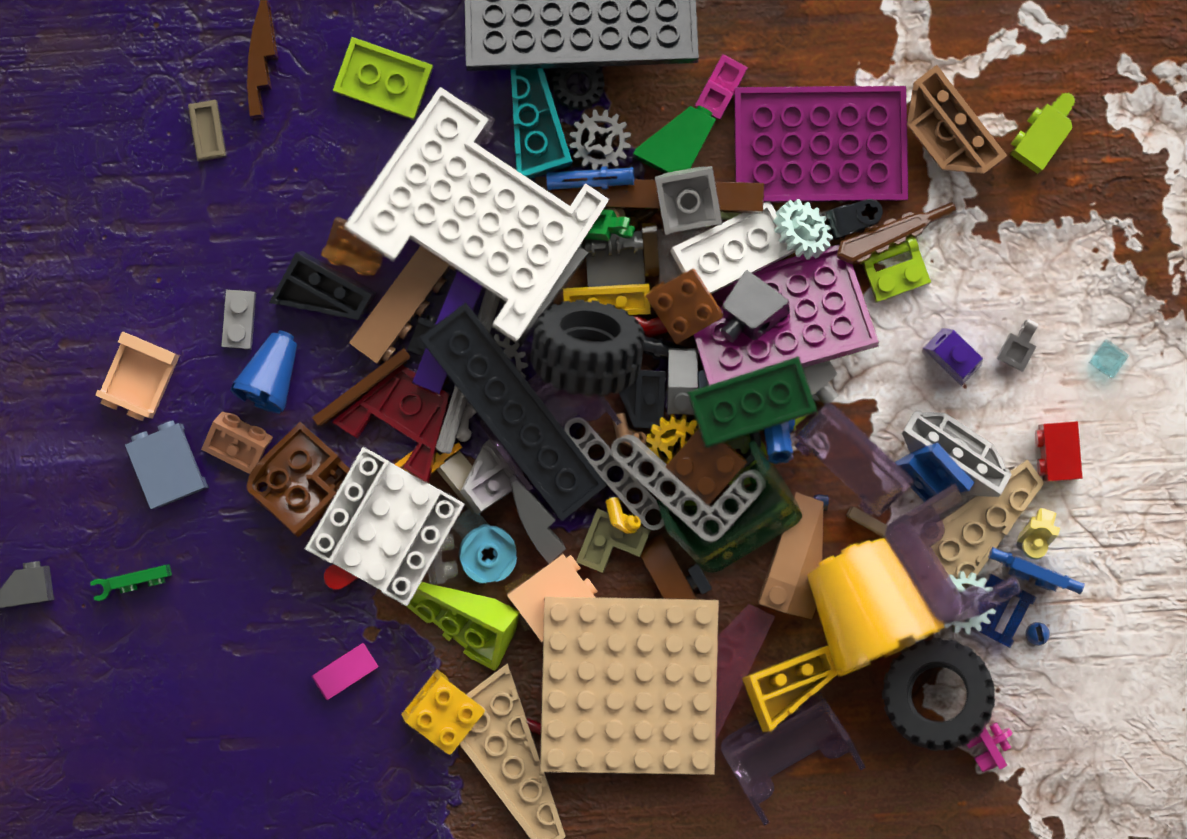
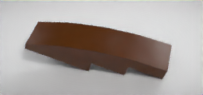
M260 0L252 28L248 53L247 92L249 114L253 121L265 119L261 91L272 89L267 61L279 60L271 7L268 0Z

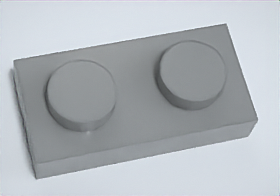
M226 290L222 347L252 349L256 292Z

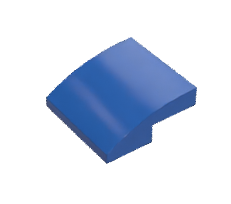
M938 443L920 448L902 457L892 465L897 474L927 506L945 503L951 494L969 491L974 484V481Z

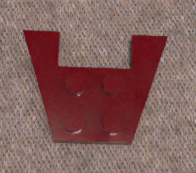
M401 365L332 423L358 439L373 415L418 443L403 468L429 483L437 453L436 445L448 411L451 395L442 389L440 394L413 384L416 373Z

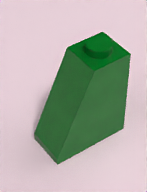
M690 106L638 146L633 153V158L663 174L691 169L715 124L716 119L711 117L713 113L701 106H697L696 109Z

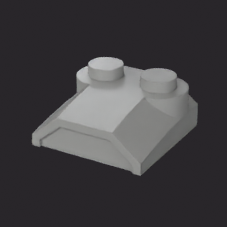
M712 166L674 171L655 177L665 235L705 226L722 225Z

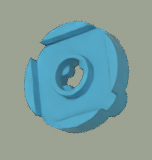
M488 524L480 525L478 528L471 530L462 540L458 553L462 568L466 574L480 583L498 582L505 579L513 571L517 560L516 546L511 536L502 528ZM490 547L494 548L492 552L495 556L494 559L487 558L483 561L481 559L483 557L482 550L489 549Z

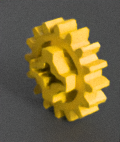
M671 414L670 421H666L665 418L661 417L660 426L652 424L651 432L653 434H647L646 441L649 444L646 446L668 464L690 439L686 432L693 436L699 429H696V419L689 423L686 422L685 414L682 415L680 420H676L675 414ZM680 437V443H681V444H679L678 448H676V452L673 453V451H674V447H673V446L675 445V443L678 441V438ZM660 451L665 452L668 458L663 456Z

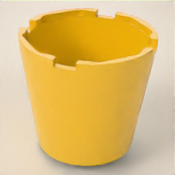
M886 538L873 542L868 540L859 545L854 544L841 551V555L832 556L819 562L820 567L807 575L839 677L871 665L870 660L881 654L887 658L945 628L942 620Z

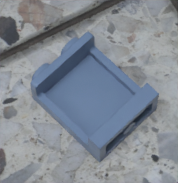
M174 421L159 425L157 427L159 431L148 435L147 431L131 437L132 442L125 445L150 509L160 508L209 488L205 477H202L184 434L183 424H175Z

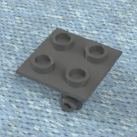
M635 231L632 238H622L612 233L610 240L585 239V248L588 252L586 256L588 287L645 284L642 231Z

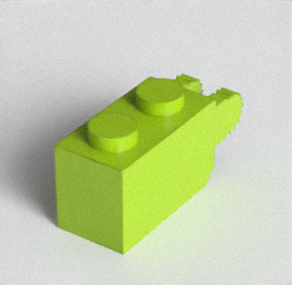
M1065 92L1051 106L1046 104L1042 109L1037 107L1027 120L1031 124L1027 131L1024 133L1020 130L1012 141L1011 145L1014 146V149L1010 155L1037 174L1040 173L1072 129L1071 120L1066 116L1074 106V96L1069 92Z

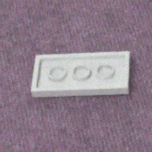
M767 201L763 203V213H742L722 223V225H717L672 247L670 252L682 273L694 268L710 294H713L739 281L746 270L753 274L795 253V250L787 251L788 244L786 242H779L782 236L774 232L778 225L773 222L777 217L776 211L771 202Z

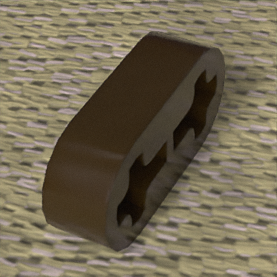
M656 222L641 223L645 277H659Z

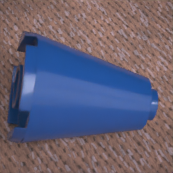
M281 330L278 333H271L233 382L230 389L233 395L246 402V399H249L259 409L277 414L283 412L286 407L297 343L293 341L294 336Z

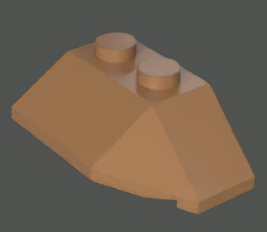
M938 65L934 66L913 83L907 126L941 170L984 174L1007 156Z

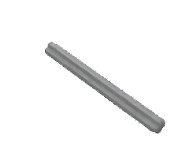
M486 289L477 317L488 332H490L500 297ZM456 385L436 445V450L447 454L452 452L467 405L466 398Z

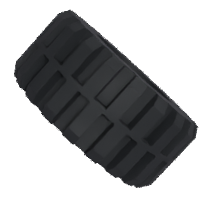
M576 300L575 302L564 301L560 305L554 304L538 316L534 326L531 363L538 376L547 384L551 383L558 390L564 389L570 394L580 393L590 397L598 394L599 396H607L611 392L616 394L631 386L640 374L645 341L644 331L634 316H629L628 312L623 309H616L614 305L608 303L604 305L600 304V301L593 300L592 302H584V300Z
M932 638V640L917 641L910 648L907 646L900 651L901 655L897 659L894 658L890 663L891 667L888 673H885L883 680L885 684L882 690V699L885 704V712L891 724L912 744L927 748L928 750L949 751L969 744L972 739L978 737L983 732L984 727L992 717L991 714L995 707L994 682L984 661L971 648L952 639ZM936 667L947 668L958 674L965 684L967 693L966 702L961 712L954 718L944 722H934L922 717L912 702V687L918 676L924 671Z

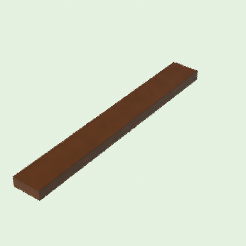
M535 177L537 185L571 206L582 189L548 190L547 177ZM587 178L564 179V181L588 180V179H587ZM634 179V185L609 186V189L591 187L609 199L603 209L661 210L655 180ZM715 182L720 212L763 213L764 183Z

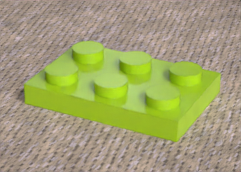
M352 37L333 92L415 120L433 70V65Z

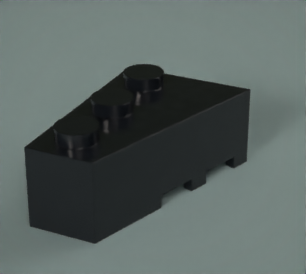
M304 251L295 253L269 303L359 320L364 318L377 292Z

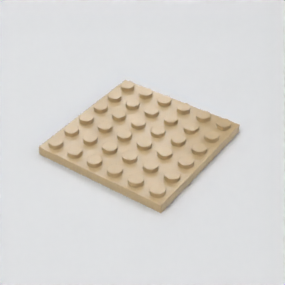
M544 596L540 771L715 774L718 600Z

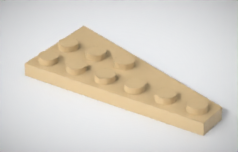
M1029 460L1023 461L1010 471L1012 475L999 497L974 496L896 552L931 606L933 603L939 602V598L933 595L934 592L942 591L938 583H949L947 575L951 574L958 579L959 571H963L966 578H968L971 572L976 573V576L979 574L989 560L988 556L991 548L997 549V546L1011 530L1015 521L1041 489L1044 481ZM963 583V584H961V585H962V586L965 588V590H966L967 587H968L970 584H968V583ZM951 591L947 595L946 605L950 603ZM934 608L936 613L940 612L939 608Z

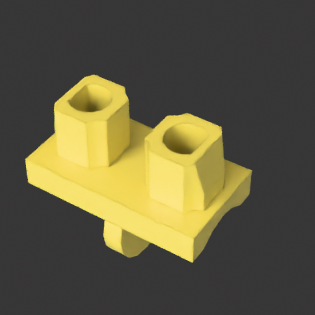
M1040 508L1037 511L1036 517H1031L1029 523L1019 533L1017 542L1022 543L1023 552L1027 557L1035 560L1042 558L1047 553L1048 546L1058 537L1060 528L1053 526L1056 517L1055 512Z

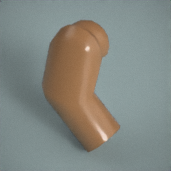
M625 413L612 416L617 439L624 435H634L646 444V435L643 432H638L628 427ZM622 442V444H624L625 446L633 449L632 445L629 442Z

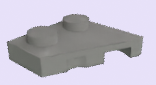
M491 439L483 444L460 491L477 515L512 492L509 477L513 473L517 476Z

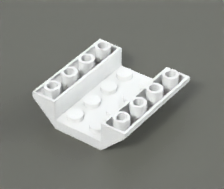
M363 447L305 549L330 563H334L408 606L465 504Z

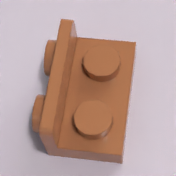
M221 412L213 421L201 450L250 474L261 460L266 447L270 444L273 437L267 434L264 429L241 421L235 414Z

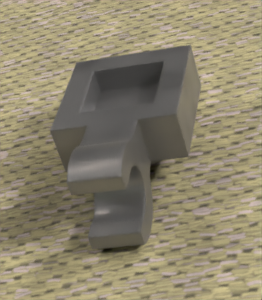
M1028 319L1023 323L1018 336L1009 333L996 359L1023 372L1037 347L1029 343L1035 333L1038 324Z

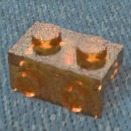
M337 216L334 219L327 244L323 248L321 256L327 258L332 264H344L354 268V271L361 275H375L381 267L384 255L344 229L348 220Z

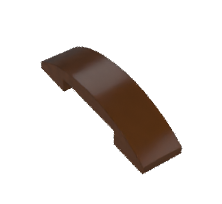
M662 534L647 541L641 558L664 599H696Z

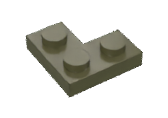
M597 509L576 562L604 573L614 547L641 557L651 530L640 526L635 533L626 534L611 525L607 512Z

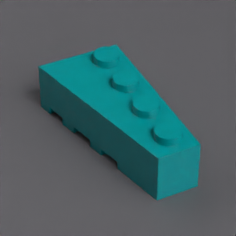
M511 70L516 171L528 179L547 174V172H554L572 166V159L544 70Z

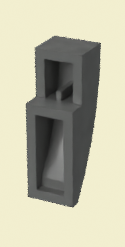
M513 473L509 478L512 496L519 517L533 544L550 564L566 549L561 539L549 528L556 520L552 513Z

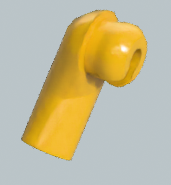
M618 497L606 500L610 523L613 527L626 534L635 533L640 528V518L636 515L633 517V515L628 516L624 514Z

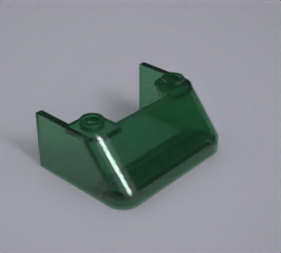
M754 441L749 443L757 463L749 470L753 469L761 472L766 481L765 487L719 539L715 541L704 540L662 501L657 500L668 533L706 572L714 573L723 570L797 525L802 519L801 509L774 463L769 462L768 456ZM749 477L752 485L746 489L756 491L758 482L755 478ZM729 498L725 501V508L729 512L738 511L739 505L735 499ZM695 505L684 507L689 514H696L698 511V507ZM710 519L706 521V529L710 533L715 534L719 532L720 527L715 520Z

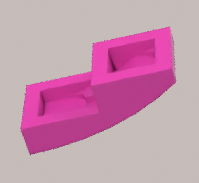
M722 54L695 106L704 107L711 111L713 116L721 119L734 95L735 87H738L748 67Z
M362 643L311 677L325 699L328 700L379 666L365 644Z

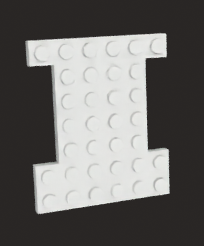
M440 87L353 213L344 229L393 261L407 240L411 238L506 301V305L492 326L516 342L609 199L585 184L571 206H569L474 143L486 125L488 118Z

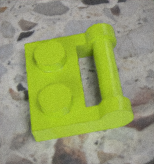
M911 236L906 238L905 243L898 246L891 245L888 251L880 255L875 253L870 256L869 260L862 263L876 303L931 283L917 240ZM909 251L910 260L877 272L875 271L873 264Z

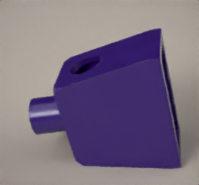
M942 328L923 347L961 386L982 366L983 358L952 329Z

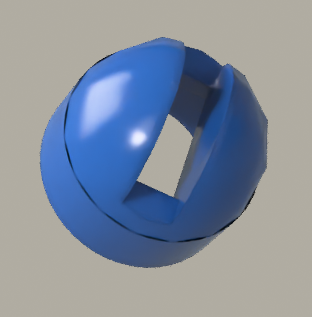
M1034 622L1027 627L1025 635L1031 644L1039 646L1048 641L1050 631L1045 624ZM1036 627H1040L1042 641H1038Z

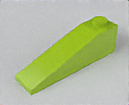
M425 582L419 584L408 606H406L426 623H435L444 631L442 636L448 641L453 638L465 648L463 653L469 658L494 671L498 668L516 632L520 614L518 610L496 599Z

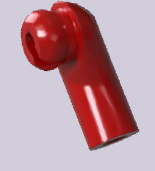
M634 315L641 325L645 336L655 337L668 332L659 317L646 320L639 315Z

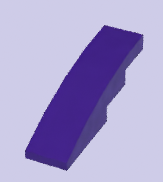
M457 272L436 324L464 302L473 311L483 286L467 275ZM426 348L413 384L440 394L447 374Z

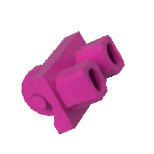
M997 722L989 726L994 734L993 736H990L986 727H984L983 732L967 744V747L970 749L983 741L987 748L986 751L974 757L982 772L995 767L1001 770L1008 766L996 744L999 743L1003 751L1010 749L1011 746L1007 738L1013 733L1010 728L1001 730Z

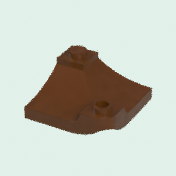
M299 422L254 467L247 481V490L261 507L266 508L299 538L308 528L324 517L350 468L340 460L334 451ZM268 486L266 491L260 492L262 487Z

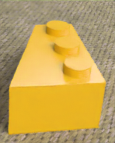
M824 646L743 677L744 685L762 732L772 731L804 701L813 696L834 678L837 672L829 646Z

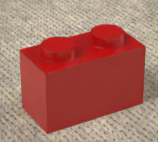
M1078 421L1039 424V430H1035L1036 447H1040L1041 459L1037 460L1039 476H1043V481L1083 479Z

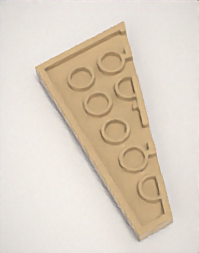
M507 663L466 694L481 705L485 712L461 741L460 745L530 839H564L566 835L545 773L540 771L541 761Z

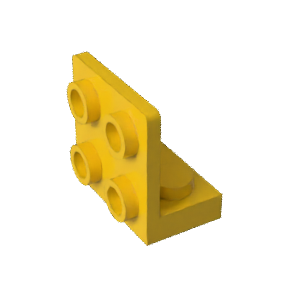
M437 669L401 715L407 724L450 755L484 714L485 709L450 683L446 675Z

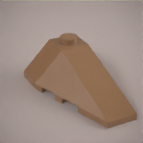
M798 492L795 493L758 597L759 604L787 614L809 619L813 618L817 606L807 575L820 567L818 563L822 561L823 501Z

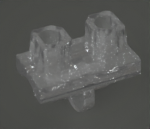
M452 534L447 535L426 574H429L430 584L445 583L446 579L458 576L456 561L442 562L441 551L454 549Z

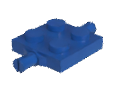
M994 547L990 550L988 558L1002 563L1003 567L1009 569L1008 574L1013 577L1027 581L1031 577L1036 579L1034 585L1049 591L1056 592L1057 588L1071 590L1079 595L1083 591L1085 583L1071 579L1068 575L1063 576L1012 556L1010 552L1006 553Z

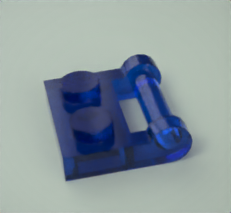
M989 573L984 588L993 587L994 590L989 594V597L997 599V602L990 604V608L996 612L995 614H987L986 617L990 620V623L981 622V631L979 633L1011 648L1014 640H1012L1029 605H1033L1037 597ZM1013 595L1020 600L1001 634L995 631V628ZM983 601L979 602L977 608L978 615L981 612Z

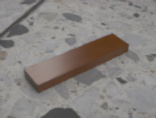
M403 348L314 415L312 419L318 426L323 427L366 395L397 368L411 361L412 357Z

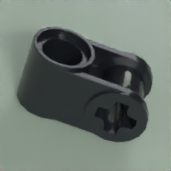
M866 199L825 212L834 240L876 225L883 214L880 203L873 199ZM868 206L870 210L876 211L873 215V220H869L868 216H862L865 207Z

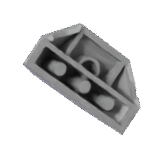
M915 411L902 432L910 453L925 446L938 443L974 481L971 489L961 492L960 494L999 497L1012 475L1009 469L1005 468L1001 456L992 443L946 413H922L921 411Z

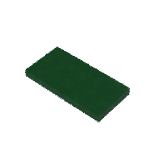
M799 356L687 392L705 448L817 413Z

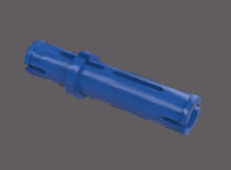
M601 166L599 170L547 172L548 190L583 188L587 184L590 187L609 189V186L634 185V168L608 169L607 166ZM611 176H617V177H618V178L594 179V177H611ZM578 178H587V179H588V180L564 181V179H578Z

